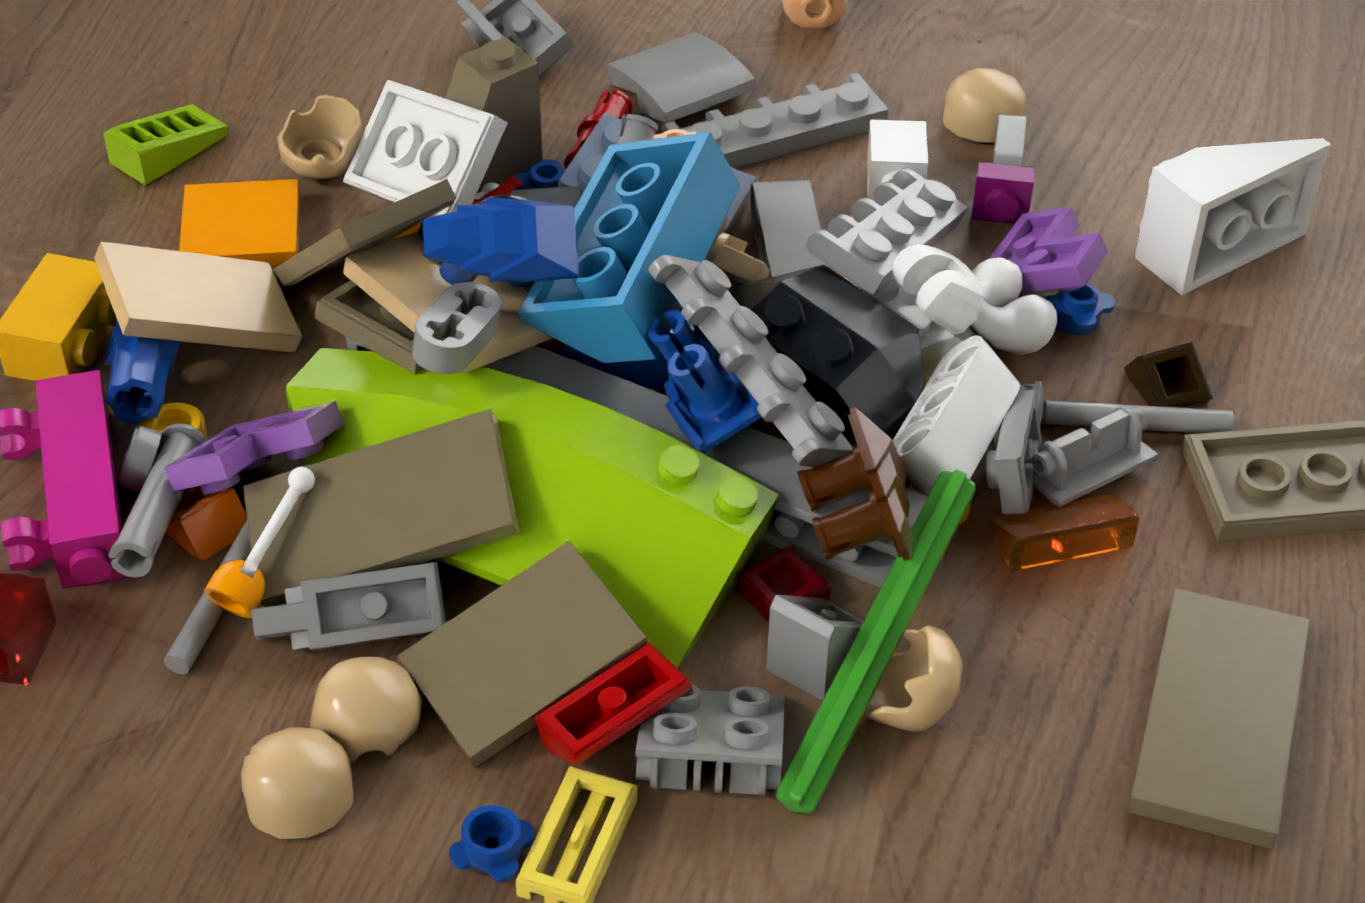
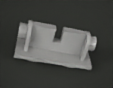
M1123 405L1114 409L1113 413L1092 422L1091 435L1085 429L1080 428L1059 439L1040 444L1038 453L1032 456V465L1036 472L1034 487L1055 505L1061 507L1157 460L1158 453L1141 441L1142 431L1148 425L1146 415L1138 407L1130 408Z

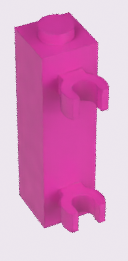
M100 370L35 380L38 411L29 413L19 408L0 410L1 453L4 460L23 459L31 455L37 448H41L47 520L37 521L29 517H14L1 522L2 543L4 547H8L10 569L13 571L30 570L42 564L45 559L54 558L62 589L126 578L127 576L118 573L111 566V562L115 558H109L108 555L124 525L119 483L117 482L118 475L111 416L108 404L104 402L105 391Z

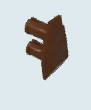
M856 407L849 409L850 414L848 418L857 444L852 445L853 452L813 468L797 471L812 512L819 510L820 507L866 490L869 491V499L823 517L812 518L819 544L826 559L830 560L835 555L884 538L886 543L894 542L899 558L902 557L904 561L911 559L913 534L908 521L910 503L905 492L906 471L893 440Z

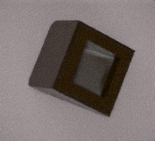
M1193 342L1140 355L1124 367L1128 379L1148 406L1185 408L1213 399Z

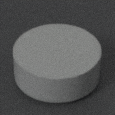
M143 426L135 428L117 477L118 486L138 493L141 492L152 467L160 443L161 432Z

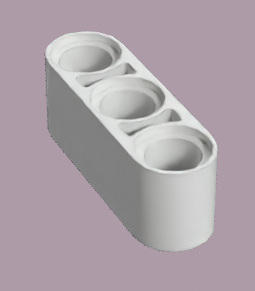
M976 335L961 341L942 358L893 439L906 471V479L922 494L929 496L938 476L943 471L954 472L957 469L965 472L966 478H971L1019 392V381L982 336Z

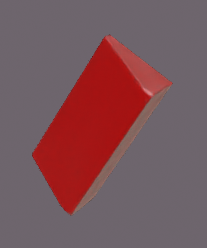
M648 642L536 716L535 721L542 744L550 754L578 766L692 689V684L682 672Z

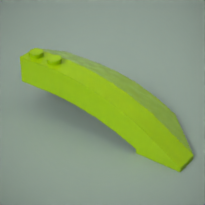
M320 348L286 385L285 394L290 411L336 401L344 423L343 426L323 439L324 449L302 458L304 467L491 409L498 419L520 534L447 555L437 560L502 586L570 541L645 635L647 642H650L678 670L736 583L737 574L744 571L763 542L780 495L664 432L606 406L546 384L487 367H479L464 374L461 371L452 374H439L423 368L416 374H413L373 351Z

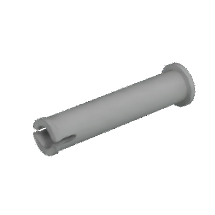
M178 423L169 425L162 431L158 446L160 452L116 543L113 544L108 554L109 558H115L112 560L111 566L118 573L127 577L137 578L146 575L150 571L154 563L153 558L185 490L173 491L165 467L207 441L205 435L197 428L188 424Z

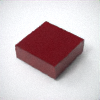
M791 546L780 550L737 574V590L768 622L770 606L776 595L825 598L830 601L831 585Z

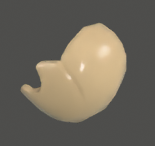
M977 68L965 71L962 75L957 76L949 86L945 97L943 123L946 128L959 137L975 142L995 143L999 114L1024 116L1026 109L1025 92L1014 77L1000 70Z
M329 95L316 97L312 109L308 112L297 113L294 109L291 110L284 124V129L280 131L277 137L281 161L300 177L308 180H324L344 174L363 136L359 110L348 100Z
M925 626L920 630H905L904 637L910 642L911 646L903 653H894L865 711L867 718L897 729L918 732L925 731L937 724L953 707L960 692L963 663L952 639L943 630L932 626Z
M381 657L347 659L330 668L318 684L314 696L309 728L321 729L343 746L350 764L355 763L360 755L368 751L379 750L386 756H391L399 745H402L417 731L423 697L409 672L397 662Z
M289 727L264 736L250 749V753L244 757L241 771L242 791L249 819L258 830L279 839L310 838L335 827L352 807L354 792L352 770L348 756L343 746L321 729Z

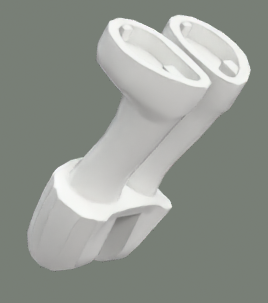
M916 244L903 249L894 260L892 270L895 281L905 292L917 296V306L924 315L955 335L963 333L971 326L978 334L989 341L994 348L1019 355L1037 352L1054 335L1057 325V312L1053 304L1038 295H1026L1018 298L1022 290L1023 275L1018 265L1002 257L990 258L978 264L971 271L961 260L948 252L935 247Z

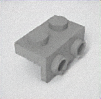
M459 0L456 2L467 17L461 23V26L479 48L488 42L507 37L539 63V75L575 47L565 30L535 0H493L480 12L469 0Z

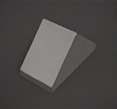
M776 595L770 606L766 670L823 701L865 619L825 598Z

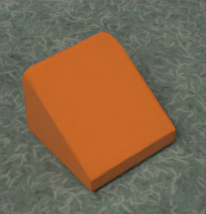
M196 486L182 495L166 533L192 556L199 560H207L235 541L247 521V514L234 488H226L218 492L203 494L201 486Z

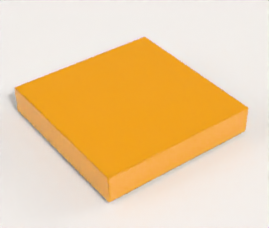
M298 179L185 185L179 251L269 262L271 268L274 269L299 253L300 189Z

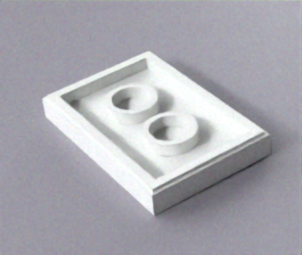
M388 80L343 178V182L395 203L448 179L457 199L454 200L453 205L435 215L456 212L458 205L473 203L508 123L493 114Z

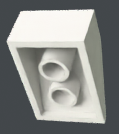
M1323 138L1197 147L1171 160L1163 161L1153 167L1149 178V189L1143 218L1140 223L1135 258L1182 296L1307 234L1331 144Z

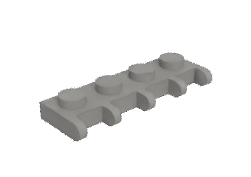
M855 72L845 75L844 84L839 87L820 91L815 84L802 87V95L790 100L773 104L766 96L754 100V108L726 117L718 109L708 111L705 114V122H699L679 129L674 121L663 123L661 125V133L673 129L696 133L711 132L729 166L738 168L869 132L870 120H888L889 109L863 78Z
M903 168L893 176L892 183L884 182L876 187L873 192L874 201L869 198H861L855 202L851 208L853 219L848 215L840 214L829 222V232L817 230L808 237L806 242L807 249L813 256L873 296L894 278L893 263L903 249L916 244L933 247L959 225L969 208L956 199L955 193L949 187L935 180H926L909 168Z
M670 255L660 256L652 262L648 269L649 273L656 282L665 283L682 305L681 314L691 325H697L721 355L719 363L726 372L736 374L758 402V413L765 421L773 422L793 447L792 456L800 466L815 467L853 452L852 446L842 435V432L845 430L842 420L830 407L822 402L815 401L803 386L806 382L803 371L789 357L776 352L765 338L768 334V329L764 322L753 311L738 304L728 291L731 287L730 280L719 267L708 260L699 262Z

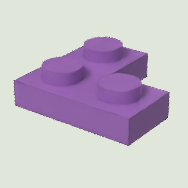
M1072 207L1023 213L990 258L1002 257L1018 265L1023 275L1022 290L1018 297H1022L1035 291L1059 289L1062 292H1070L1085 286L1091 280L1093 273L1108 251L1100 233L1073 236L1080 225Z
M336 401L232 425L170 463L165 469L173 491L201 486L203 494L218 492L240 482L238 472L248 471L272 460L271 455L286 452L288 460H296L321 451L325 448L323 439L343 426L344 423Z

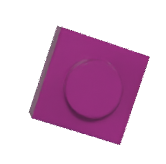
M978 162L971 219L1015 224L1023 213H1029L1035 168Z

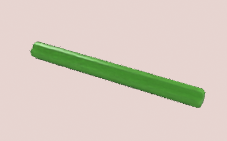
M957 469L954 472H941L911 529L913 534L911 559L904 561L902 557L899 558L897 556L776 791L777 800L785 805L789 811L796 814L810 815L816 810L976 492L975 483L966 478L965 472Z

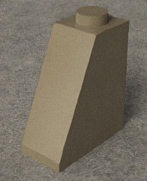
M507 37L488 42L478 49L459 56L445 99L493 114L508 123L477 191L478 193L481 192L482 187L486 183L494 182L501 185L507 178L515 177L518 173H528L533 165L543 161L539 63Z

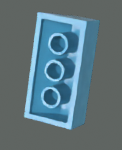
M703 132L609 145L574 209L579 276L578 278L535 281L517 313L522 322L602 363L657 359L660 350L649 339L648 328L652 321L658 317L669 334L672 327L663 313L671 310L680 311L682 305L665 283L655 281L648 271L649 266L663 255L699 262L705 260L741 187L712 133Z

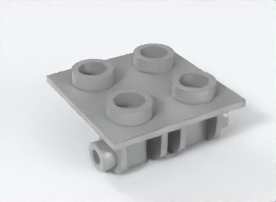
M692 684V689L640 723L635 756H637L636 780L650 781V788L686 790L688 760H694L693 791H701L703 761H715V793H722L724 762L731 763L729 793L765 796L766 789H778L781 782L785 695H772L764 689L750 686L738 687L730 692L700 690Z

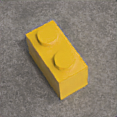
M46 253L0 319V360L5 376L35 381L83 373L86 366H91L94 363L99 346L112 326L115 327L117 322L96 262Z

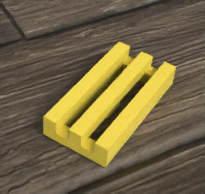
M569 766L515 881L516 896L531 900L533 893L544 896V903H561V901L565 903H593L637 803V785ZM581 789L592 791L553 877L543 874ZM609 796L615 798L579 881L577 884L570 881Z

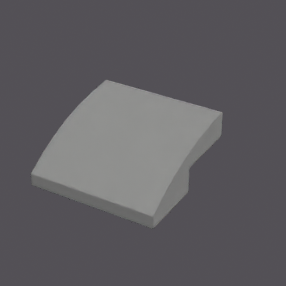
M696 32L606 64L610 84L636 93L640 114L664 123L675 121L757 89L755 78L734 55L717 42Z

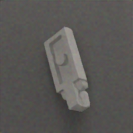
M1035 381V384H1020L1017 396L994 435L996 450L987 451L986 477L989 489H999L1003 514H1022L1030 509L1036 476L1032 465V456L1038 453V447L1042 444L1040 423L1044 407V396L1041 381Z
M437 563L301 581V586L285 589V605L251 609L253 632L256 640L291 636L293 651L309 649L312 652L427 635L446 623Z

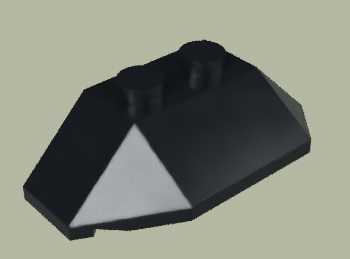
M824 264L738 285L730 293L740 306L750 309L764 322L768 329V334L765 338L777 353L786 355L799 366L806 377V382L803 386L816 402L824 403L839 416L845 427V430L842 432L845 437L857 444L848 418L850 414L849 409L856 407L892 440L895 438L924 389L920 334L916 326ZM698 327V331L704 335V333Z

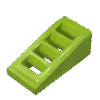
M190 104L115 126L104 132V139L110 164L147 186L228 136L229 128L225 123Z

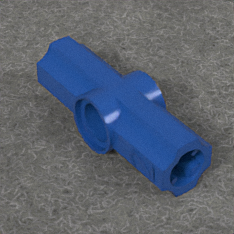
M117 320L105 359V364L111 365L104 400L114 411L115 419L137 425L141 420L157 418L165 399L167 379L173 368L180 341L124 336Z

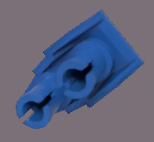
M486 197L485 203L458 205L456 212L423 219L424 257L439 261V265H442V268L439 269L440 275L451 285L461 282H473L477 275L489 276L490 282H508L512 286L520 288L529 287L535 281L578 278L579 276L574 206Z
M667 311L663 315L674 333L669 335L658 317L652 321L647 332L651 342L657 346L667 361L669 380L664 383V387L670 401L665 406L687 439L699 452L705 454L761 418L762 416L757 411L759 404L735 373L726 372L719 363L721 355L714 347L695 335L687 320L681 314V311Z

